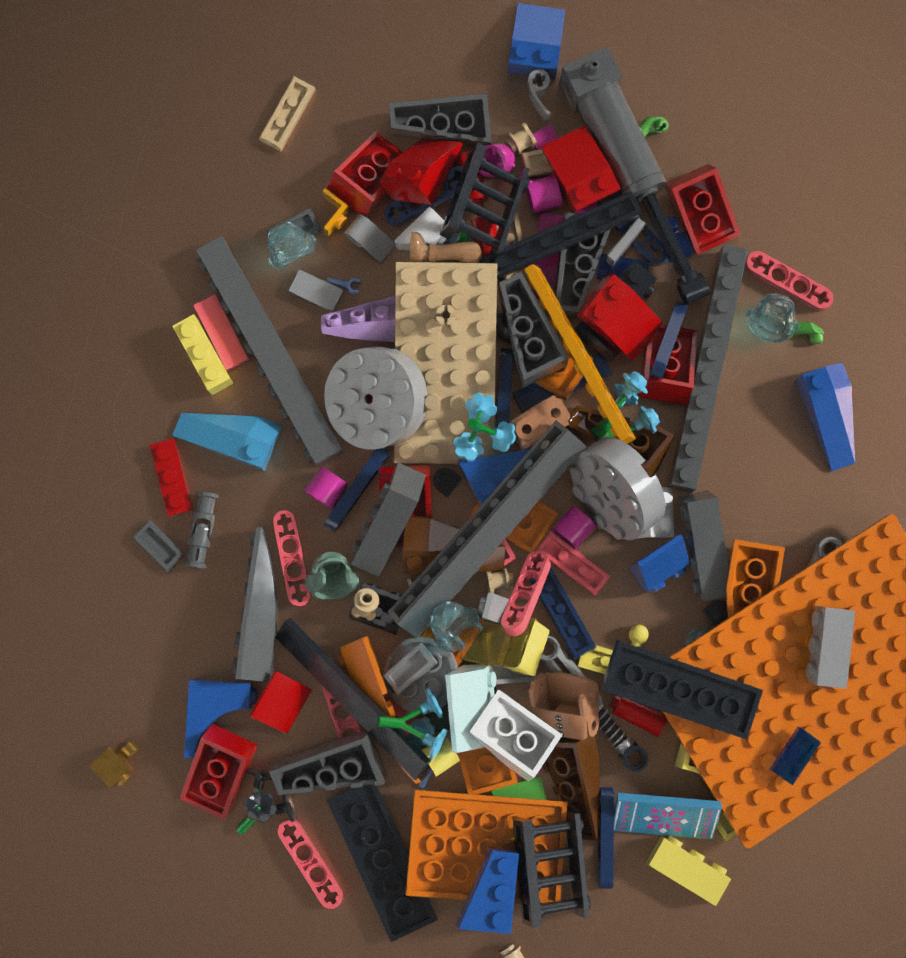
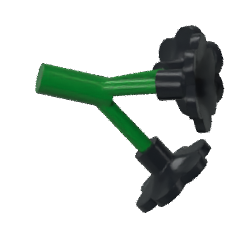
M256 768L246 769L247 774L255 777L253 785L255 791L251 794V797L244 801L247 815L236 826V831L239 834H244L256 820L265 823L274 814L287 813L290 821L294 822L297 816L290 794L282 795L283 803L274 805L272 795L269 793L263 794L260 791L263 789L266 780H272L269 771Z

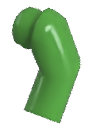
M647 117L641 122L639 127L645 137L648 133L665 132L669 127V123L663 117Z
M809 321L789 323L790 335L807 334L810 336L812 344H821L823 342L824 331L814 323Z

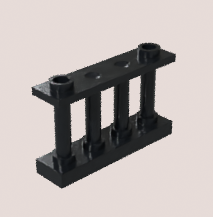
M478 142L467 155L439 235L449 239L455 232H462L492 247L488 259L493 261L498 255H503L509 245L507 237L521 195L529 185L527 177L530 169L525 167L517 176L486 161L484 153L487 147ZM482 169L513 185L510 195L508 196L480 182L479 178L476 177L478 171ZM476 190L505 205L503 216L472 202V198L469 197L471 191ZM469 211L499 226L496 236L493 237L465 223V219L462 218L464 212Z
M567 810L566 821L536 826L529 819H513L515 849L519 853L517 871L522 923L532 928L542 926L541 918L543 915L573 909L574 914L583 918H590L591 900L587 894L581 833L584 826L580 813ZM567 832L568 847L539 852L535 850L534 839L536 836ZM569 857L570 873L542 878L537 876L536 865L539 862ZM571 883L573 899L541 904L539 899L541 888Z

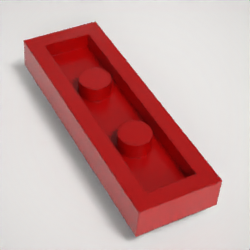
M172 438L150 444L168 517L194 511L175 439Z

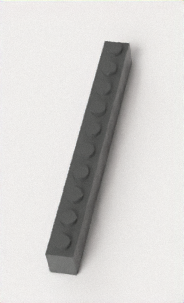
M223 236L196 249L200 256L196 261L203 272L208 270L212 277L208 279L214 293L219 291L223 299L219 301L226 314L232 313L235 320L231 323L237 334L243 333L247 341L243 343L249 356H256L259 363L255 364L261 377L267 376L271 384L267 388L273 399L277 397L280 399L282 406L278 408L285 420L290 418L295 427L291 428V431L297 442L300 440L304 442L306 449L302 451L309 463L314 461L318 467L342 454V448Z
M724 244L718 254L695 359L694 388L684 409L668 487L690 493L697 489L748 254L747 249Z
M556 420L391 607L388 613L394 621L418 638L438 614L445 609L452 598L461 591L463 586L479 570L489 556L496 551V548L512 533L518 523L528 515L533 506L546 494L555 481L563 475L569 465L578 458L577 456L584 450L586 445Z

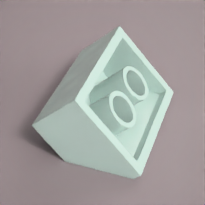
M492 664L462 665L445 675L452 753L485 747L469 731L495 695L496 674L492 671Z

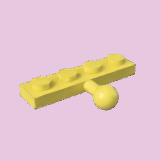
M639 624L632 626L628 634L631 645L641 647V644L645 643L649 637L647 628ZM596 645V649L579 657L577 667L605 675L613 650Z

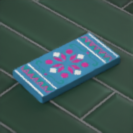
M618 793L614 808V831L713 839L722 810L721 801Z

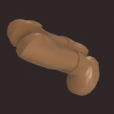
M411 233L410 262L477 263L482 258V251L475 242H460L446 245L430 244L429 247L425 245L424 238L420 233Z

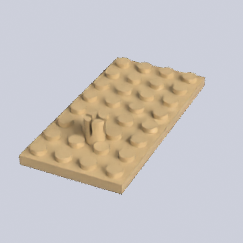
M396 262L395 349L406 354L418 366L424 377L428 396H424L423 412H426L418 430L406 441L394 445V463L458 464V461L466 460L455 455L456 448L453 446V441L456 437H461L464 432L471 434L473 430L468 426L470 418L468 416L469 411L465 407L466 401L472 399L475 393H482L484 396H492L495 405L497 263ZM490 416L488 422H481L483 426L493 429L494 416ZM483 431L477 432L476 436L481 438V446L484 448V453L480 457L494 455L493 439L490 434Z

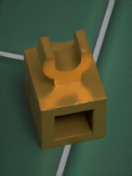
M133 741L127 743L120 752L114 746L108 747L89 766L110 788L116 785L121 787L131 778L129 772L134 769L127 759L139 748Z

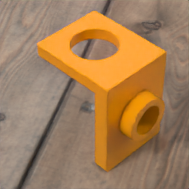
M324 188V198L339 208L324 227L325 234L330 237L336 228L338 230L341 229L347 221L346 216L349 213V208L346 203Z

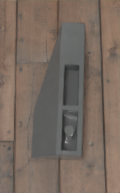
M256 527V532L251 533L250 547H253V552L247 564L249 579L245 584L244 597L246 599L241 615V632H237L235 638V647L239 648L238 658L233 659L232 673H236L235 679L268 682L273 674L276 648L275 637L278 628L276 579L266 534L262 527Z

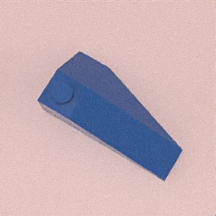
M843 363L825 366L802 374L796 379L830 471L832 472L854 464L852 387Z

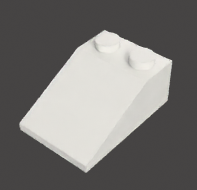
M499 689L469 731L475 739L500 761L528 782L536 776L562 737V734Z

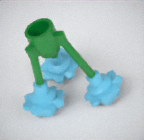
M635 371L630 375L623 373L622 376L625 382L620 385L615 383L613 390L617 396L615 402L618 408H622L625 403L637 405V400L639 399L637 394L640 392L648 393L645 388L647 380ZM641 406L639 408V419L630 426L631 431H639L645 428L655 433L657 431L655 426L660 423L657 413L652 408L645 409V407ZM603 418L591 430V433L598 441L603 437H613L609 429L612 427L609 419Z

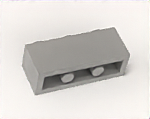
M816 606V611L812 615V626L814 629L813 637L809 641L811 655L810 663L806 667L807 683L847 689L855 611Z

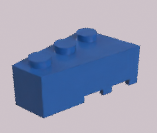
M530 449L480 457L472 462L467 460L458 461V467L480 506Z
M488 849L472 890L468 894L465 906L455 924L458 929L511 934L519 858L518 852L507 849Z

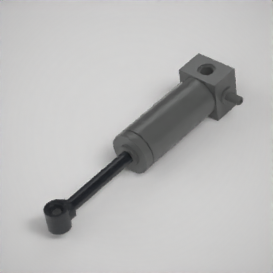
M608 46L564 65L559 85L573 113L580 111L594 141L614 173L621 188L619 190L621 196L632 191L637 203H643L679 276L676 284L678 293L682 301L688 305L710 295V289L703 274L698 273L697 270H692L655 196L667 185V181L620 88L622 74Z

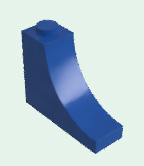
M189 680L184 758H194L201 737L216 720L235 710L251 709L252 704H256L257 688H253V683Z

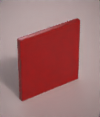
M274 671L249 716L287 734L312 689Z

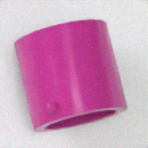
M501 143L486 146L487 148L484 153L486 161L507 172H510L515 167V157L510 147ZM482 169L479 171L486 177H495Z
M555 175L529 180L526 194L533 214L562 206L561 192Z
M320 467L310 484L305 486L304 492L332 509L336 507V502L348 484L329 470Z
M572 506L554 526L553 531L577 550L597 526L582 511Z

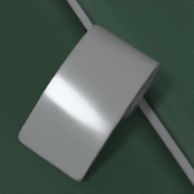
M536 69L528 77L527 92L541 118L544 121H549L551 113L539 99L547 94L550 77L546 71ZM535 82H539L540 85L542 84V86H541V87H538V86H537V83H536V84H534V83H535Z
M358 214L344 232V235L351 242L365 248L380 263L395 246V243L382 230L361 214Z

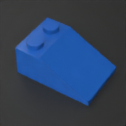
M518 3L508 74L529 76L532 71L542 69L548 73L551 80L556 79L565 16L564 9Z
M681 534L674 537L628 567L644 592L652 590L655 593L666 586L664 581L672 576L676 579L687 572L684 567L689 565L690 561Z

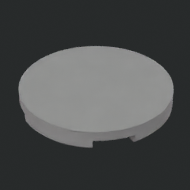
M430 637L406 639L391 652L385 662L384 673L419 643H423L438 662L401 695H397L384 678L385 686L391 698L407 712L420 708L419 705L426 702L425 689L427 688L435 696L440 708H443L448 703L445 675L457 669L458 664L451 650L436 639Z

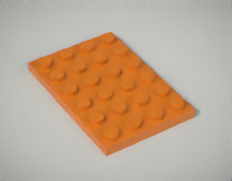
M414 789L405 895L466 900L489 848L516 851L513 819L532 820L534 826L566 821L567 802ZM565 832L536 836L534 839L535 850L539 852L563 848ZM563 858L539 862L536 865L537 876L542 878L562 874ZM517 871L514 903L521 904ZM561 885L541 888L539 891L541 904L560 901Z

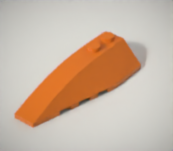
M737 539L733 540L726 584L728 618L779 586L785 547Z
M366 636L341 646V653H338L337 656L341 667H347L350 675L349 678L388 717L398 718L385 686L383 673L370 637ZM398 763V765L406 772V774L413 780L415 784L421 782L420 777L414 780L409 775V773Z

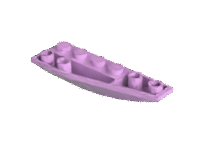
M396 295L322 315V333L350 339L395 342Z

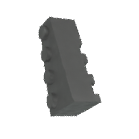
M487 94L389 103L391 134L455 141L470 146H475L478 142L484 146L492 144Z
M565 213L563 221L579 214ZM610 230L560 252L555 296L568 318H578L575 314L583 305Z
M520 272L499 282L498 294L521 386L524 388L567 367L569 357L523 273Z
M401 463L397 464L388 484L385 483L379 497L381 499L379 503L375 502L369 515L372 517L370 522L365 521L360 532L362 536L361 541L356 539L350 553L354 557L351 565L379 577L419 501L425 474Z
M707 490L679 495L680 512L685 528L684 537L690 556H688L690 561L689 567L691 571L693 570L695 580H692L694 594L698 595L702 601L726 597L729 567L718 497Z
M366 730L275 761L269 771L278 795L312 792V790L326 789V791L336 790V788L350 786L351 788L362 787V785L371 784L375 786L384 785L387 776L373 738Z

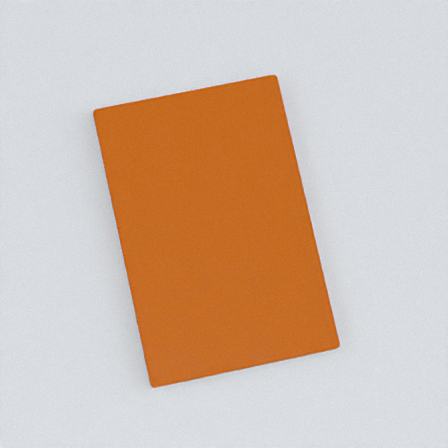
M893 514L883 517L669 656V658L763 690L747 740L663 711L715 800L721 801L722 811L744 847L752 848L906 744V533ZM816 606L855 611L847 689L807 683L806 667L810 663L811 655L809 641L813 637L814 629L812 626V615L816 611Z

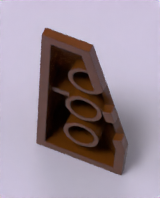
M576 406L570 413L569 425L566 428L590 446L598 441L591 433V430L603 420V417L598 410ZM624 417L629 427L633 425V421H630V418ZM657 425L655 426L657 429L655 433L645 428L639 431H632L636 439L628 443L646 460L641 466L650 479L659 470L674 439L673 434Z
M410 516L404 531L402 573L421 574L461 528L454 525L451 527L432 517ZM500 544L477 572L503 570L505 545Z
M588 736L585 740L561 737L542 765L545 774L549 772L555 784L552 787L555 794H560L562 801L567 802V810L580 813L584 826L581 832L582 840L598 841L600 840V769L595 736Z

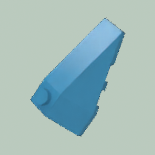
M181 413L172 436L265 471L283 425L260 416Z

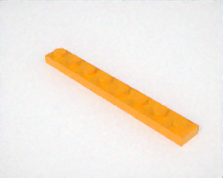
M534 264L524 269L528 275L526 280L533 291L536 290L540 296L537 300L543 311L549 312L552 318L549 320L552 328L556 333L560 332L564 340L561 341L563 348L568 354L572 353L575 359L573 365L580 376L584 375L588 382L585 384L587 391L592 397L596 396L600 403L597 406L600 414L604 419H609L612 425L609 428L614 438L627 444L636 438L541 269Z

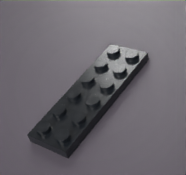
M616 640L600 690L746 740L748 739L763 693L762 689Z
M371 784L349 788L328 798L327 802L390 942L437 921L438 918L428 897L405 895L409 854L378 786Z

